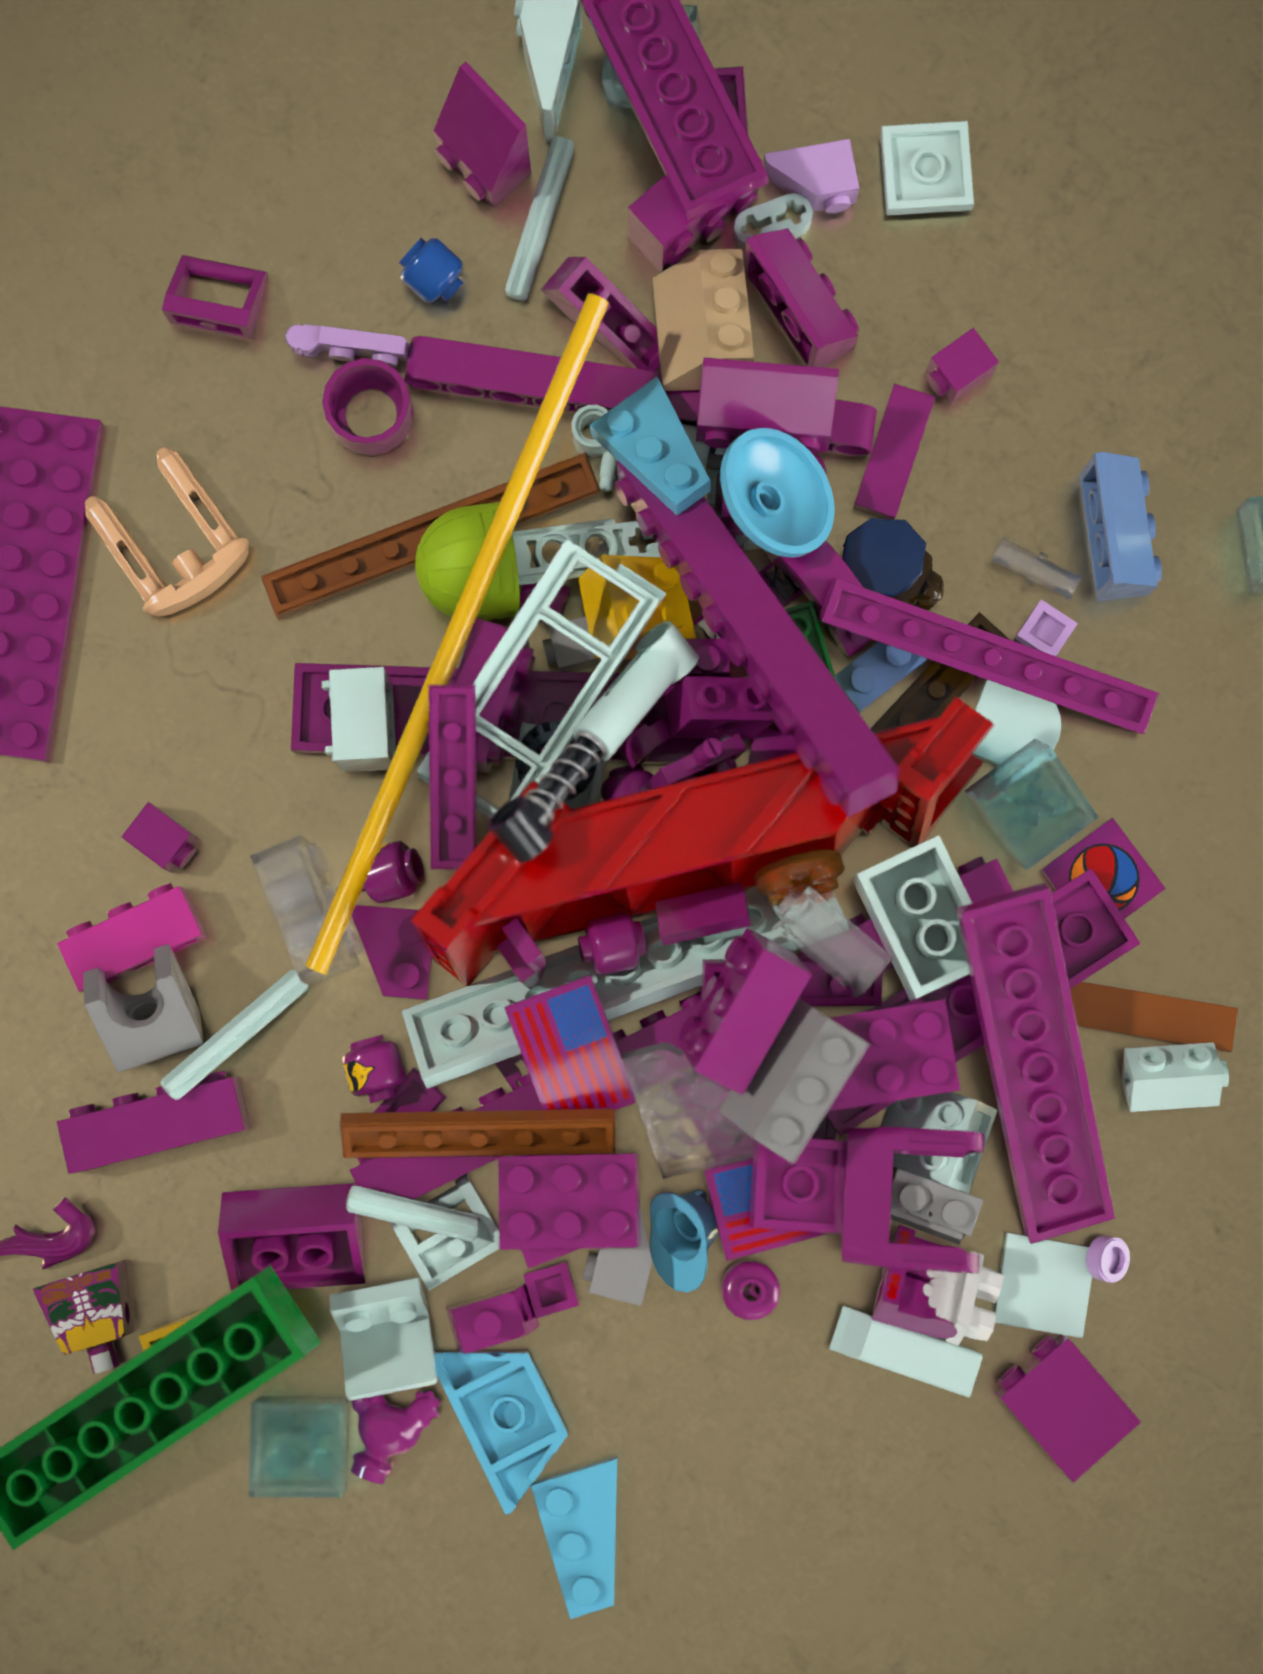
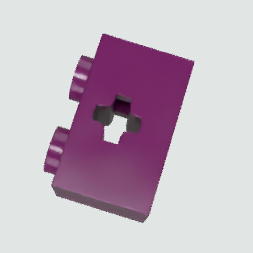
M685 676L666 695L671 738L727 739L739 733L742 739H754L774 721L772 707L766 698L763 700L758 699L751 688L749 678Z

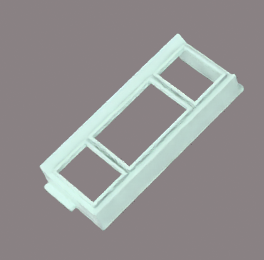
M568 539L565 540L473 683L476 684V731L532 767L512 799L519 797L532 781L535 780L539 783L542 775L549 774L552 771V762L559 759L563 754L564 748L574 737V728L594 706L666 595L665 592L621 563L615 571ZM578 561L640 600L610 647L549 608ZM542 619L602 660L539 755L479 716V714ZM428 753L416 772L420 773L418 778L430 785ZM477 794V810L491 818L499 808Z

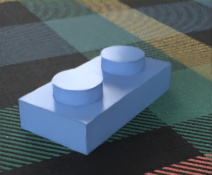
M878 642L835 676L841 689L860 713L923 665L928 659Z

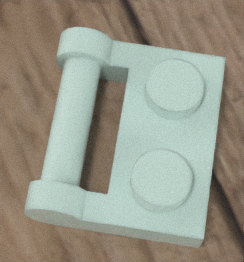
M468 1174L455 1180L456 1185L427 1203L452 1209L466 1201L472 1211L470 1214H474L479 1218V1229L473 1241L436 1233L419 1244L413 1233L417 1228L390 1222L429 1291L499 1249V1228Z

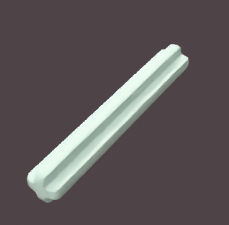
M555 136L551 141L505 287L506 295L510 298L525 301L529 296L574 153V142L568 138Z
M294 969L286 973L167 1074L160 1082L165 1092L175 1100L182 1098L306 992L309 985L305 978Z

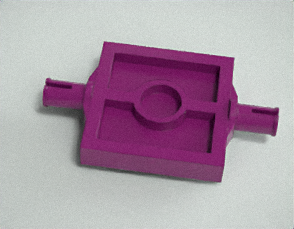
M739 733L720 742L717 739L709 738L708 741L705 740L702 745L696 747L692 754L662 767L638 792L736 768L735 760L747 748Z

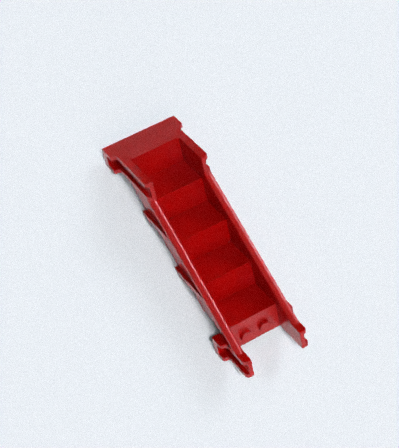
M956 697L939 717L874 733L899 768L897 792L850 817L846 815L839 803L833 805L828 800L821 786V777L814 768L808 769L805 767L798 752L574 809L562 801L563 808H556L550 827L554 832L553 838L540 854L527 862L520 863L490 831L448 882L435 890L410 921L432 959L463 985L469 986L493 958L495 952H499L497 946L508 939L502 928L515 918H518L535 943L585 930L586 923L592 918L617 913H627L633 918L657 912L655 902L740 882H743L745 891L752 887L833 867L862 830L870 835L881 820V825L913 848L925 841L944 813L981 768L983 762L972 754L995 724L971 708L963 700ZM535 780L532 781L520 796L524 797L531 789H537L539 783Z

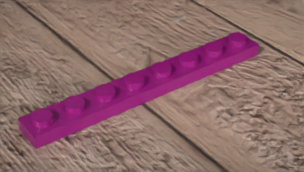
M832 578L818 621L1140 734H1145L1159 695L1158 692L838 578Z

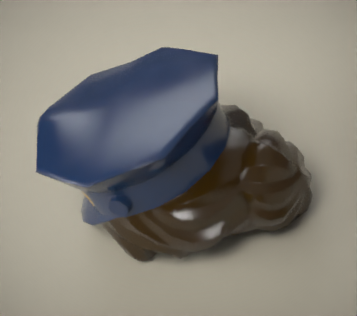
M870 518L846 536L843 544L842 559L863 588L925 610H930L943 598V578L932 571V556L925 550L927 543L906 520Z

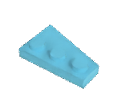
M655 377L590 424L591 436L677 516L711 491L710 478L658 377Z
M617 1456L531 1484L570 1619L614 1606Z

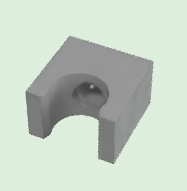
M170 944L154 948L156 985L144 994L131 996L120 994L113 990L106 982L105 973L99 968L83 972L84 1005L118 1073L204 1044L200 1010Z

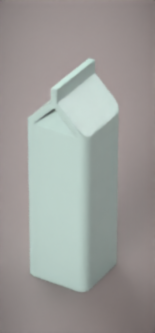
M842 1306L829 1347L830 1350L956 1394L970 1397L982 1361V1353L961 1345L957 1346L945 1342L941 1338L927 1336L871 1320L872 1315Z

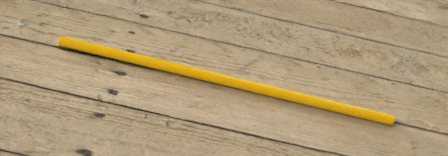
M588 294L306 962L305 966L326 975L429 732V684H449L609 304L607 300L600 296Z

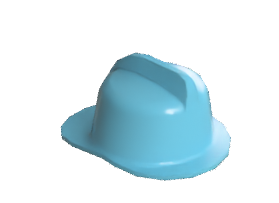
M703 1190L680 1195L669 1192L660 1193L654 1197L650 1205V1249L652 1261L657 1273L667 1285L676 1291L688 1293L698 1289L705 1280L708 1249L719 1233L714 1212L707 1203V1194Z

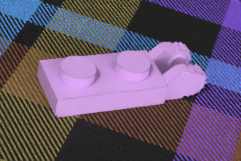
M294 324L292 327L289 326L290 328L286 330L287 333L285 334V341L288 342L287 345L291 346L292 351L297 355L316 358L323 351L329 352V358L350 362L354 361L355 355L381 360L391 367H397L398 361L407 362L410 346L403 336L307 324L303 326L300 324Z

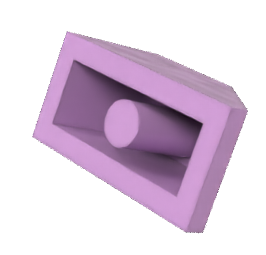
M850 139L765 153L763 166L768 174L769 182L787 194L803 195L811 203L813 211L825 209L827 213H838L847 210L852 204H856L859 183Z

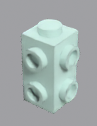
M1214 1042L1125 1048L1121 1082L1130 1112L1211 1107L1220 1105L1222 1087H1228L1229 1071L1226 1061L1219 1060Z

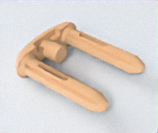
M162 447L157 451L158 469L217 551L211 555L213 559L206 564L201 561L194 549L186 550L173 560L172 565L183 580L174 586L172 584L165 586L149 563L148 558L142 553L106 501L97 496H90L85 501L86 518L145 601L142 608L143 612L159 617L171 615L188 608L211 595L226 583L243 565L249 552V540L245 537L239 538L220 512L219 507L215 505L182 456L169 447ZM200 498L219 525L216 530L210 528L194 505V499ZM124 547H128L146 573V577L143 580L138 577L123 555L122 549Z

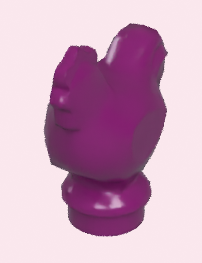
M417 1391L415 1400L405 1408L388 1403L383 1395L352 1400L353 1410L358 1413L359 1436L365 1446L364 1451L356 1452L352 1456L354 1462L350 1471L354 1475L369 1482L384 1484L387 1475L392 1473V1466L388 1458L392 1455L410 1451L415 1446L422 1429L429 1427L432 1418L439 1417L437 1408L440 1406V1400L434 1396L433 1391Z

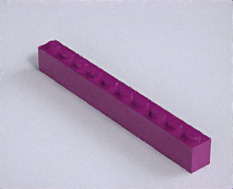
M617 461L618 481L614 482V486L619 499L625 506L631 505L635 510L636 519L643 534L646 537L652 535L658 543V551L662 561L667 568L671 569L674 567L680 575L681 586L687 597L691 601L697 599L703 608V617L709 629L713 633L720 632L726 641V650L732 662L737 667L743 665L749 674V683L755 695L760 700L766 698L773 709V718L780 731L785 735L791 734L797 743L796 749L805 767L808 769L814 768L821 777V786L828 800L833 805L839 803L846 815L850 817L897 792L899 768L705 497L700 498L677 516Z

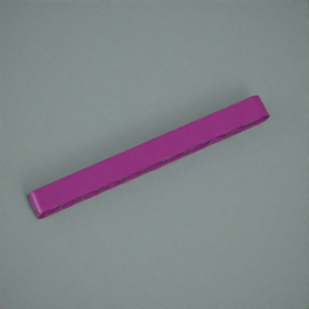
M415 336L410 341L404 381L407 385L422 390L540 408L561 357L440 338ZM584 361L564 411L576 413L580 408L587 405H599L610 411L655 377H658L661 383V372ZM700 390L665 391L680 422L697 426ZM836 399L831 438L827 452L852 456L869 455L871 453L875 428L876 408L863 403Z

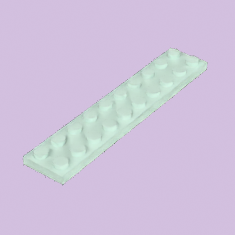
M823 870L752 887L746 891L751 926L747 928L790 951L849 930L846 917ZM655 915L640 921L646 941V955L640 956L639 965L632 970L599 975L592 968L591 962H582L578 945L546 956L545 972L538 985L531 990L520 982L513 970H509L402 1010L422 1080L428 1089L521 1054L504 1009L505 1006L591 975L607 1021L701 986L702 960L725 959L726 951L736 936L705 943L703 937L663 946L659 934L658 918Z

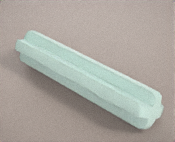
M360 1186L351 1187L346 1201L347 1210L351 1213L466 1241H473L479 1229V1218L474 1214Z

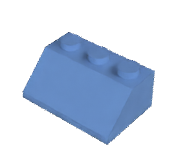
M1108 452L1094 453L1079 474L1097 602L1147 596L1158 587L1157 582H1160L1162 579L1161 561L1158 555L1153 556L1151 539H1154L1156 534L1155 520L1152 513H1147L1145 497L1149 495L1148 474L1146 471H1141L1139 458Z

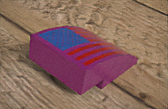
M591 975L504 1007L543 1110H617L637 1102Z
M834 1137L826 1138L824 1140H834ZM753 1157L703 1169L726 1261L829 1234L749 1228Z

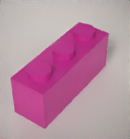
M172 883L160 886L147 894L149 900L135 907H133L131 902L122 904L108 911L107 916L109 919L93 926L91 921H88L66 931L68 938L58 942L57 945L78 992L84 993L83 972L99 968L105 973L106 982L110 984L154 963V948L170 944L173 953H176L208 938L209 936L188 890L181 886L174 888Z

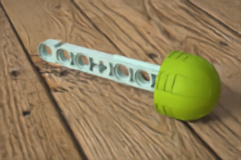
M500 502L464 506L444 513L428 527L418 545L415 568L419 585L430 603L450 617L453 616ZM615 519L513 531L477 618L487 621L516 617L518 615L519 586L538 583L550 565L542 556V547L547 543L556 542L562 546L565 540L568 539L586 551V540L591 537H600L606 541L609 547L608 555L660 557L658 543L648 544L644 549V553H639L637 546H630L629 541L634 538L636 532H640L642 539L645 540L654 539L653 536L646 537L637 521L615 523ZM736 535L735 541L739 546L744 545V551L761 549L746 535ZM528 545H534L533 560L537 568L530 567L531 552ZM578 561L567 579L579 578L589 567Z

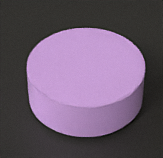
M1106 1235L1097 1237L1089 1246L1086 1257L1090 1275L1097 1280L1110 1283L1122 1279L1130 1263V1254L1126 1243L1116 1237Z

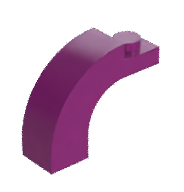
M826 540L817 549L800 557H783L764 550L771 563L784 572L802 590L807 598L813 602L819 614L821 613L832 578H838L863 587L843 559ZM825 623L840 650L848 657H851L872 640Z

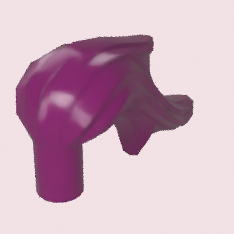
M65 1196L52 1209L68 1224L64 1230L54 1233H36L14 1225L15 1235L0 1241V1257L5 1255H28L43 1258L41 1267L44 1270L82 1253L90 1245L94 1237L95 1225L89 1215L81 1212Z

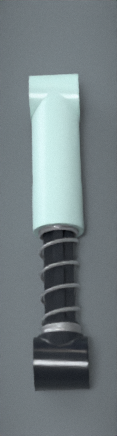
M664 621L656 625L640 639L636 646L638 653L574 728L573 736L575 743L564 748L562 759H556L552 762V771L540 777L538 788L531 789L524 797L519 796L511 799L500 807L489 820L488 829L518 862L524 863L533 859L548 846L554 835L550 827L556 808H563L562 801L569 793H575L574 787L581 778H588L586 772L594 763L599 764L600 760L606 761L610 759L667 688L688 674L698 662V654L671 621Z

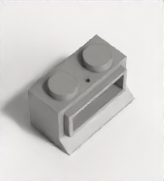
M893 1167L891 1220L960 1245L965 1234L968 1236L972 1235L984 1201L983 1199Z

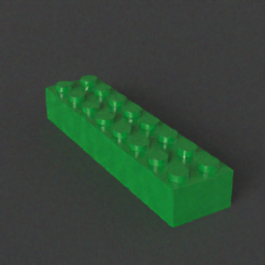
M271 1265L0 1447V1531L12 1550H15L304 1358L322 1343Z

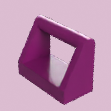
M182 255L166 291L162 311L170 324L254 340L267 283V272ZM190 274L251 286L243 308L185 297Z

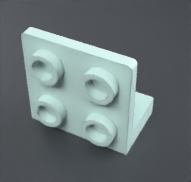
M953 1092L897 1100L888 1106L882 1127L980 1132L984 1134L985 1148L997 1109L978 1100ZM970 1153L962 1158L894 1154L893 1167L969 1194L983 1153Z
M419 1278L329 1295L330 1312L340 1331L345 1393L349 1400L352 1401L434 1385L437 1382L429 1306Z

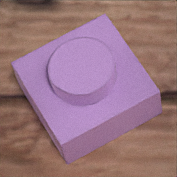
M1041 599L1015 639L1026 646L1057 656L1078 623Z

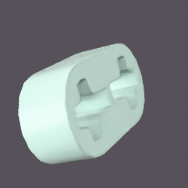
M793 193L742 211L735 220L734 241L738 247L745 251L746 240L752 237L751 233L743 234L746 231V224L748 222H752L755 227L769 224V226L763 227L760 230V234L789 228L794 238H798L810 228L813 215L812 205L803 195ZM792 207L795 213L803 212L800 216L799 224H794L791 219L777 222V220L783 219L786 216L787 208Z

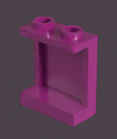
M1060 1334L1054 1338L1052 1335H1048L1032 1349L1031 1353L1034 1357L1022 1368L1017 1364L999 1378L998 1383L1001 1387L994 1393L1051 1457L1061 1472L1074 1483L1136 1428L1141 1421L1068 1337Z

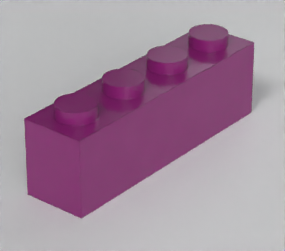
M225 1071L211 1073L200 1081V1085L194 1086L179 1100L171 1098L163 1087L160 1086L155 1088L157 1094L155 1097L140 1100L138 1093H132L113 1098V1107L96 1111L95 1104H89L69 1109L70 1118L56 1121L68 1174L80 1173L250 1130L251 1125L240 1078H227Z

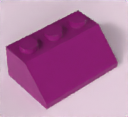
M789 228L750 237L746 240L743 260L745 274L805 366L824 368L855 349L859 326L852 313L848 309L842 311L834 299L836 292L830 279L824 273L819 275L810 261L813 260V257L805 241L800 237L795 239Z
M703 357L696 441L705 442L707 446L713 448H727L735 439L747 431L757 428H771L792 436L802 443L813 455L819 452H827L832 432L839 369Z
M356 1183L222 1192L218 1237L231 1291L270 1265L286 1289L365 1284L362 1215L351 1213L346 1207L349 1191L352 1186H357Z

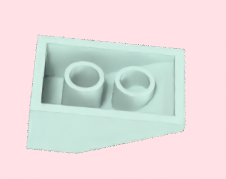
M516 0L514 17L518 18L516 36L522 37L523 53L545 142L551 143L557 133L583 25L581 0Z

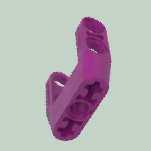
M906 1127L849 1128L846 1155L842 1262L893 1269L979 1273L980 1254L966 1253L959 1247L890 1243L894 1154L962 1158L970 1153L984 1152V1134L972 1131Z

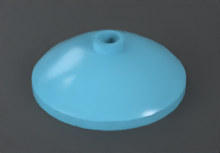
M757 428L747 431L729 445L721 464V488L728 511L740 530L759 547L783 557H800L821 546L831 532L835 506L828 478L814 455L792 436L771 428Z

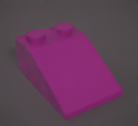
M465 61L457 71L434 127L433 133L437 147L434 152L446 168L452 170L455 167L465 177L463 180L465 187L478 201L485 198L494 208L532 175L526 124Z

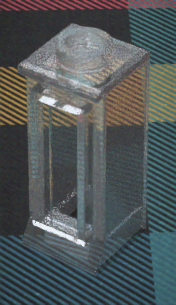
M809 886L799 895L791 891L775 910L780 918L772 928L776 930L781 926L784 929L782 934L844 987L849 984L854 998L863 994L893 958Z

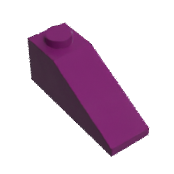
M567 257L541 288V291L575 323L588 294H594L607 300L609 304L594 338L631 368L656 371L660 366L656 327L587 257Z

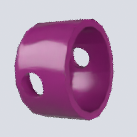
M368 358L347 362L334 371L325 385L322 405L327 423L340 444L352 452L369 456L390 452L404 441L411 430L414 410L407 384L398 371L385 362ZM369 390L380 391L389 396L395 404L397 415L394 425L379 435L371 437L356 435L347 424V406L352 398L361 392Z

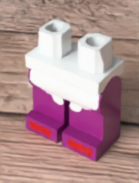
M900 1224L890 1243L941 1246L915 1237L916 1230ZM982 1254L979 1255V1273L883 1268L882 1280L879 1284L871 1320L935 1338H946L945 1342L959 1346L964 1336L987 1341L994 1330L996 1313L974 1306L975 1299L980 1298L995 1303L1002 1289L1004 1275L983 1267L984 1255Z

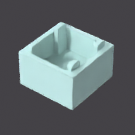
M384 667L329 670L330 681H322V689L329 690L333 746H325V754L332 755V762L336 763L343 772L388 770L396 751L393 682Z

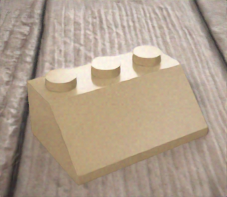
M742 249L698 250L653 278L652 286L661 383L664 391L700 390L703 357L754 362Z

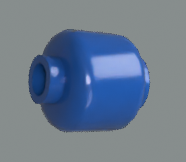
M421 237L399 262L403 266L400 274L402 281L427 303L436 301L440 296L447 302L464 283L458 278V275L463 270V262L437 238L429 239L426 242Z

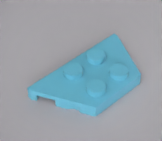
M459 1351L434 1352L436 1374L505 1515L512 1513L525 1492L534 1483L547 1462L567 1438L568 1431L528 1351H474L466 1354Z

